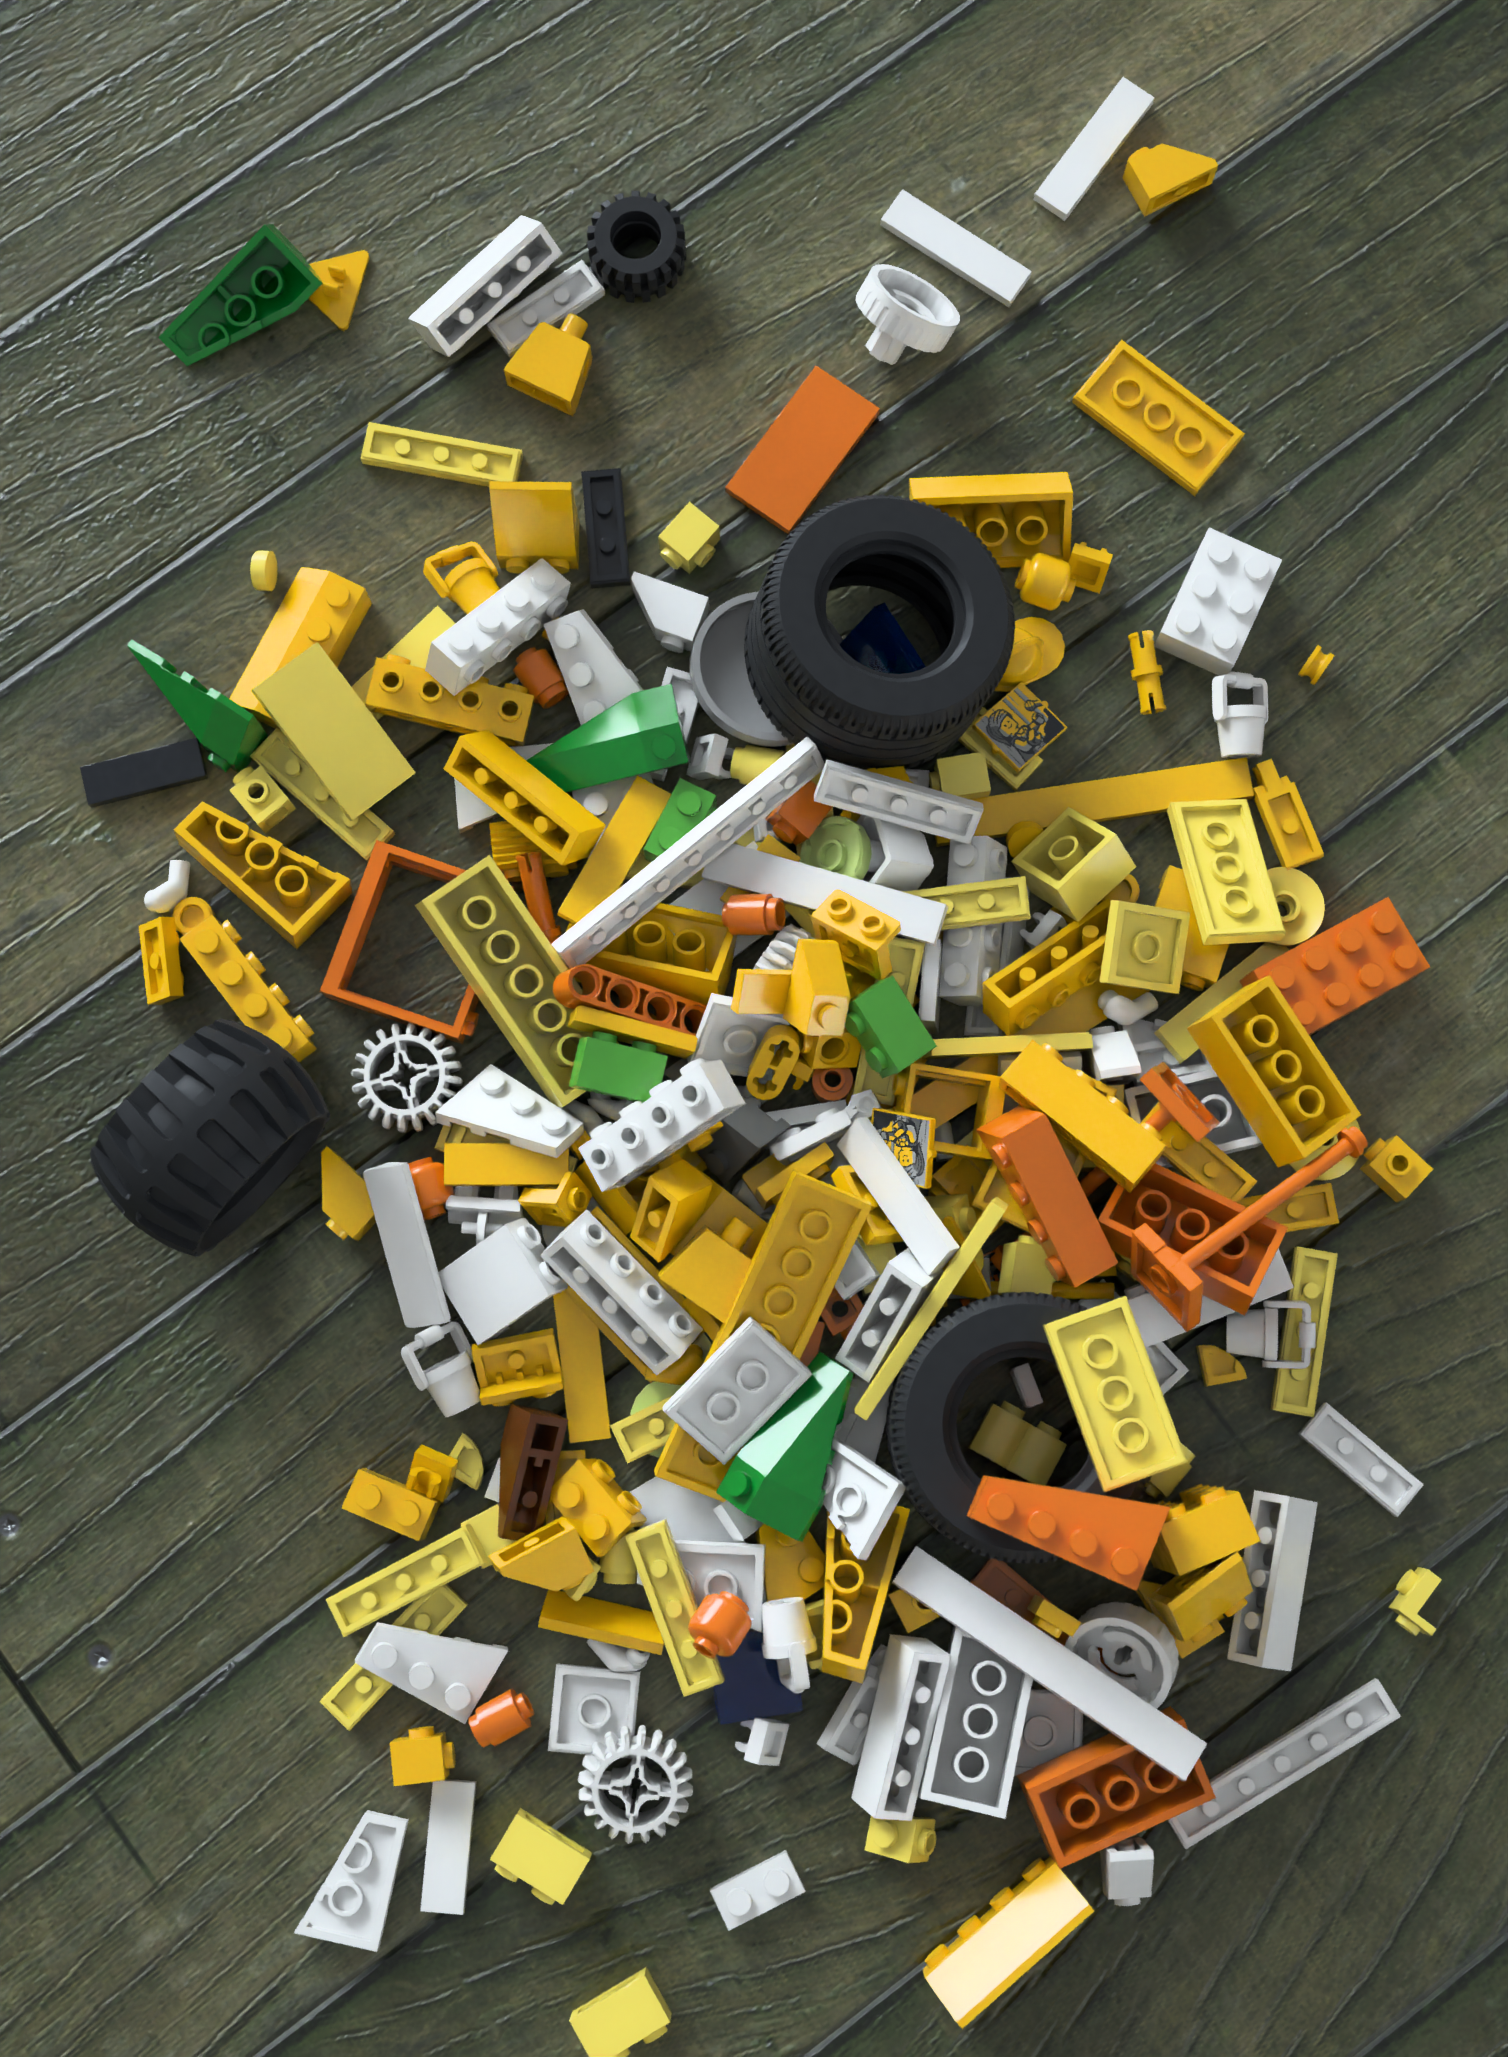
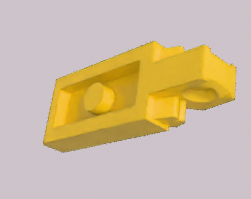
M1272 759L1256 764L1252 768L1258 784L1257 787L1253 788L1254 801L1281 866L1286 867L1287 870L1289 868L1296 869L1322 859L1324 852L1295 782L1291 783L1287 775L1280 778Z

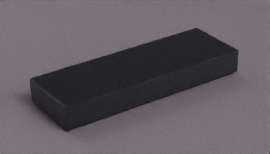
M621 468L581 471L591 588L629 586L631 583Z
M197 738L80 767L87 802L91 808L208 779L200 742Z

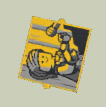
M1022 682L972 725V728L992 747L991 752L993 754L998 753L1017 773L1025 768L1068 728L1048 708V702L1041 701Z
M873 1108V1126L914 1184L920 1188H931L933 1158L937 1156V1151L934 1149L936 1119L883 1108Z

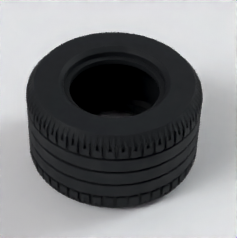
M863 495L862 497L847 498L846 500H840L825 506L803 520L785 538L773 557L749 613L744 638V656L748 679L758 704L761 705L762 711L765 712L767 719H770L771 724L775 725L776 730L781 731L782 736L788 738L790 743L793 742L794 746H796L804 738L809 737L816 744L824 764L826 759L863 770L904 766L906 770L939 756L957 742L969 728L998 686L1009 664L1014 643L1015 614L1010 589L1007 587L1008 583L1004 579L1005 575L1001 572L1000 566L996 564L997 560L992 557V553L987 550V546L982 544L981 539L976 538V534L970 532L967 526L964 527L962 522H957L955 517L948 516L946 512L942 513L939 508L935 509L932 505L927 506L926 503H919L915 499L911 501L910 498L905 497L903 499L901 496ZM847 586H871L898 595L914 606L927 620L937 638L941 657L921 670L905 674L879 672L860 664L841 648L831 632L826 615L827 593L831 590Z
M1035 1292L1003 1293L976 1300L957 1309L932 1326L922 1336L895 1377L893 1389L888 1400L889 1406L887 1407L886 1415L887 1446L893 1470L897 1475L896 1478L904 1484V1494L910 1503L913 1504L915 1510L935 1530H938L956 1544L979 1555L1010 1563H1044L1049 1560L1063 1559L967 1516L981 1479L969 1467L961 1452L957 1438V1415L961 1400L969 1385L981 1372L993 1364L1010 1358L1032 1357L1057 1365L1043 1325L1087 1310L1086 1307L1076 1302L1071 1303L1070 1300L1065 1298L1053 1297V1295L1044 1293L1035 1294ZM1089 1454L1077 1475L1061 1488L1137 1501V1499L1142 1498L1147 1489L1145 1484L1150 1482L1151 1476L1103 1492Z

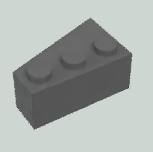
M682 1058L664 1071L662 1082L667 1080L674 1082L681 1077L680 1069L688 1064V1060ZM741 1094L746 1104L722 1119L721 1122L724 1126L711 1135L714 1141L697 1151L707 1168L718 1177L723 1185L754 1164L778 1140V1137L791 1126L782 1118L775 1121L759 1109L762 1102L752 1095L749 1098H745Z

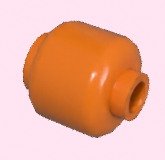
M432 1157L408 1163L424 1221L446 1214L444 1207L446 1200L450 1195H455L453 1186H444V1164L433 1162Z
M722 1591L720 1594L707 1595L688 1624L689 1633L695 1640L693 1647L699 1653L711 1659H714L716 1655L723 1657L734 1655L752 1625L748 1615L749 1608L746 1603L734 1594Z

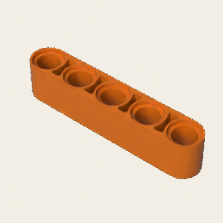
M588 964L577 965L560 973L553 983L554 996L565 1007L575 1009L577 1006L583 1005L696 1036L707 1005ZM573 977L579 979L582 983V995L575 991L572 984ZM611 990L615 991L619 996V1008L611 1001ZM648 1003L652 1004L656 1010V1020L652 1019L648 1013ZM685 1016L689 1017L692 1021V1033L685 1027Z

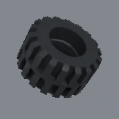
M631 191V197H624L622 192L615 195L614 203L608 200L601 204L602 213L595 211L591 217L592 226H588L587 246L593 275L598 277V281L604 289L610 287L611 296L618 299L621 294L625 295L626 302L634 303L635 297H642L643 303L650 302V295L656 294L658 298L666 295V286L673 289L678 283L677 275L682 276L684 272V261H686L684 226L680 224V216L677 211H671L670 203L664 198L658 203L656 194L650 192L647 193L646 197H640V191ZM632 236H645L658 244L657 249L652 254L641 259L626 258L615 250L623 240Z

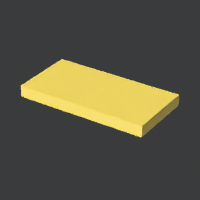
M318 642L251 690L350 821H353L416 773Z
M1247 799L1170 802L1167 813L1203 945L1282 941L1286 932Z
M1126 1296L1043 1325L1103 1492L1188 1463Z

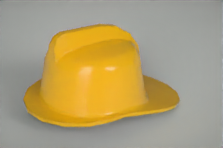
M1027 617L1015 621L1014 643L1009 664L994 691L1010 692L1020 682L1026 686L1047 676L1058 668L1064 657L1065 643L1061 632L1053 623L1038 617Z

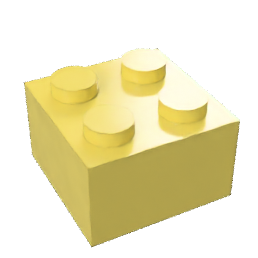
M1070 807L1011 861L1020 876L1026 877V885L1034 895L1077 922L1136 868L1117 834Z

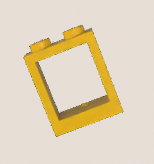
M912 1063L901 1072L894 1074L892 1094L897 1095L895 1111L911 1114L916 1077L979 1087L971 1147L934 1141V1149L938 1154L983 1161L993 1160L976 1129L1003 1114L1005 1092L999 1088L1001 1076Z

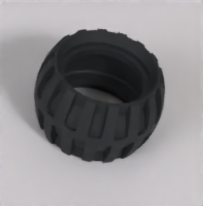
M218 1019L213 1024L202 1027L184 1043L178 1045L155 1069H152L143 1078L136 1089L117 1108L116 1113L108 1124L101 1130L95 1146L91 1149L90 1157L92 1160L90 1162L99 1182L111 1201L132 1224L170 1248L199 1257L202 1253L209 1252L226 1237L234 1233L286 1181L325 1130V1125L330 1119V1113L314 1081L288 1051L257 1030L228 1019Z

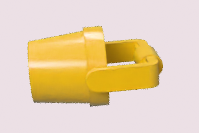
M471 541L459 546L455 545L439 551L425 560L423 573L440 597H448L466 614H469L500 590L494 579L498 577L497 568L476 542ZM470 555L473 556V559H468L451 570L445 580L435 570L436 568H442L463 560V558Z

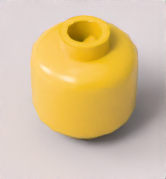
M1037 553L1031 560L1024 559L1014 588L1019 589V596L1023 602L1053 611L1058 608L1061 601L1069 603L1077 580L1070 578L1071 566L1068 562L1043 553Z

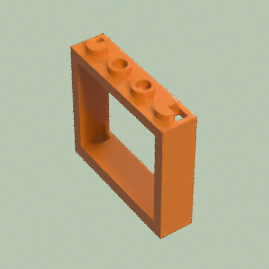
M376 840L320 992L326 998L405 1025L412 1023L419 1030L427 1028L434 1035L442 1034L448 1040L463 1044L466 1035H473L479 1020V1013L475 1012L479 998L469 984L453 1026L347 990L392 866L395 865L445 883L450 882L466 871Z

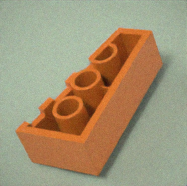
M1017 1106L976 1129L1009 1187L1012 1197L1027 1219V1227L1032 1237L1038 1244H1041L1048 1257L1045 1259L1046 1266L1056 1281L1061 1280L1076 1288L1118 1264L1045 1113Z
M983 1475L967 1516L1137 1591L1171 1507Z

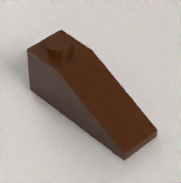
M510 1404L500 1450L498 1537L519 1540L543 1527L568 1423L567 1419L549 1410Z

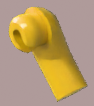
M691 1344L677 1361L658 1375L647 1366L645 1380L673 1385L684 1384L703 1365V1350L698 1345Z

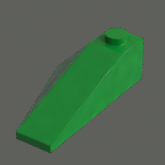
M264 224L158 338L186 366H189L296 312L323 282L300 251L273 224Z
M131 639L127 647L209 753L207 760L225 773L230 768L237 773L245 769L252 761L250 755L268 737V734L256 717L212 687L208 690L187 672L184 671L179 676L176 674L177 669L172 664Z
M672 684L630 694L526 761L566 793L691 763Z
M819 1352L807 1367L812 1375L747 1441L736 1455L716 1491L717 1494L746 1515L801 1542L804 1540L823 1505L826 1490L822 1489L827 1464L832 1465L835 1451L831 1450L836 1426L842 1423L854 1374L822 1352Z

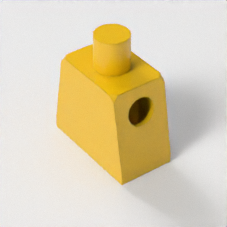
M569 313L560 329L545 322L539 323L505 366L504 374L507 385L570 416H574L592 363L591 346L581 340L588 327L587 322L581 317Z
M736 1216L732 1218L721 1235L705 1225L659 1271V1279L725 1324L752 1261V1258L741 1249L755 1230Z

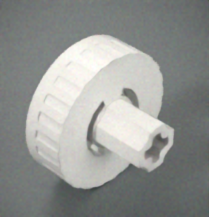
M886 264L873 266L856 295L857 306L865 317L876 326L865 346L869 349V353L872 356L890 365L898 361L906 346L924 352L936 353L942 351L960 322V315L957 309L945 295L920 277L895 266Z
M1103 1603L1086 1611L1078 1619L1081 1624L1074 1636L1068 1637L1065 1647L1157 1709L1166 1699L1179 1666L1178 1648L1166 1625L1146 1609L1130 1603ZM1098 1647L1102 1648V1656H1103V1659H1104V1661H1105V1664H1106L1111 1670L1115 1671V1672L1118 1673V1674H1124V1675H1128V1674H1133V1673H1134L1136 1676L1128 1678V1677L1118 1676V1675H1116V1674L1110 1672V1671L1101 1663V1660H1100V1651H1098Z

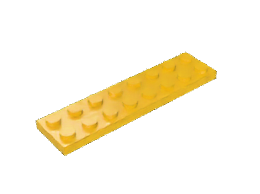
M793 1169L752 1257L751 1264L726 1323L721 1324L704 1363L749 1316L756 1320L800 1360L872 1204L866 1199ZM675 1423L654 1468V1473L656 1477L724 1502L726 1499L717 1494L716 1491L739 1451L723 1465L682 1427Z

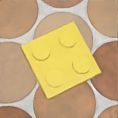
M1111 900L1100 982L1179 994L1190 913Z

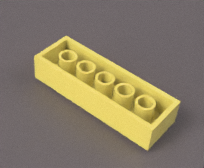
M488 855L415 906L546 1097L559 1108L564 1107L586 1092L585 1090L569 1087L579 1038L592 1037V1034L568 1027L570 1014L574 1009L560 1004L553 993L555 978L560 973L568 970V968L497 864ZM573 977V987L577 993L582 995L583 990Z

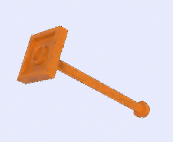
M1164 1061L1152 1067L1139 1079L1160 1101L1158 1104L1160 1109L1145 1122L1158 1132L1171 1121L1179 1122L1199 1142L1220 1124L1217 1118ZM1097 1166L1079 1182L1086 1197L1103 1184L1109 1176ZM1026 1231L1022 1234L1024 1236H1032ZM999 1245L994 1250L995 1254L991 1256V1261L1001 1271L1003 1246Z
M1357 1127L1344 1128L1337 1133V1143L1180 1257L1146 1223L1142 1224L1132 1232L1131 1274L1188 1332L1200 1323L1203 1281L1192 1269L1346 1156L1350 1155L1353 1158H1358L1362 1155L1364 1148L1368 1146L1366 1137Z

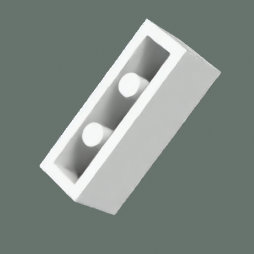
M909 1247L889 1261L835 1359L866 1382L872 1381L938 1282L943 1270L941 1269L939 1273L928 1276Z

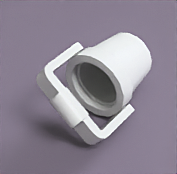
M1233 671L1227 675L1214 677L1212 680L1214 722L1217 723L1221 757L1225 759L1261 757L1264 728L1268 721V686L1266 681L1262 678H1254L1249 673ZM1227 686L1240 689L1253 688V705L1227 706Z
M1263 1300V1307L1265 1309L1248 1310L1245 1316L1238 1312L1227 1315L1226 1353L1264 1358L1262 1360V1367L1304 1369L1309 1366L1311 1348H1316V1322H1311V1308L1306 1301ZM1278 1308H1302V1322H1299V1347L1302 1348L1301 1361L1277 1360Z
M453 1321L442 1326L438 1324L433 1325L414 1336L415 1340L402 1348V1358L415 1385L421 1391L427 1388L445 1417L455 1415L480 1402V1390L470 1365L474 1362L471 1346L458 1322ZM450 1332L460 1353L438 1362L423 1371L414 1351L419 1348L425 1349L443 1339L444 1335Z
M790 1597L763 1603V1643H761L763 1658L777 1659L781 1683L793 1693H802L805 1689L810 1688L806 1654L817 1650L816 1637L812 1634L804 1600L802 1597Z

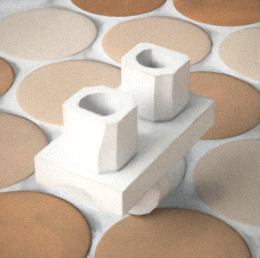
M456 1186L454 1190L455 1195H450L446 1200L448 1222L462 1224L461 1233L476 1234V1245L505 1224L523 1218L522 1205L518 1202L517 1186H495L494 1198L479 1197L480 1186Z

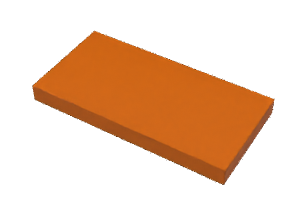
M815 366L727 484L725 492L789 535L880 413V408L818 366Z

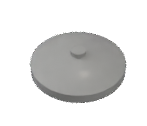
M758 592L734 597L720 605L706 618L695 638L690 656V677L694 693L706 714L720 728L732 736L762 746L792 745L794 743H790L788 738H784L782 732L777 731L776 726L771 724L770 719H767L765 712L762 711L761 705L758 704L757 698L754 696V690H752L748 679L744 656V638L749 613ZM828 620V624L834 638L841 646V648L847 653L844 642L841 636L839 635L837 629Z

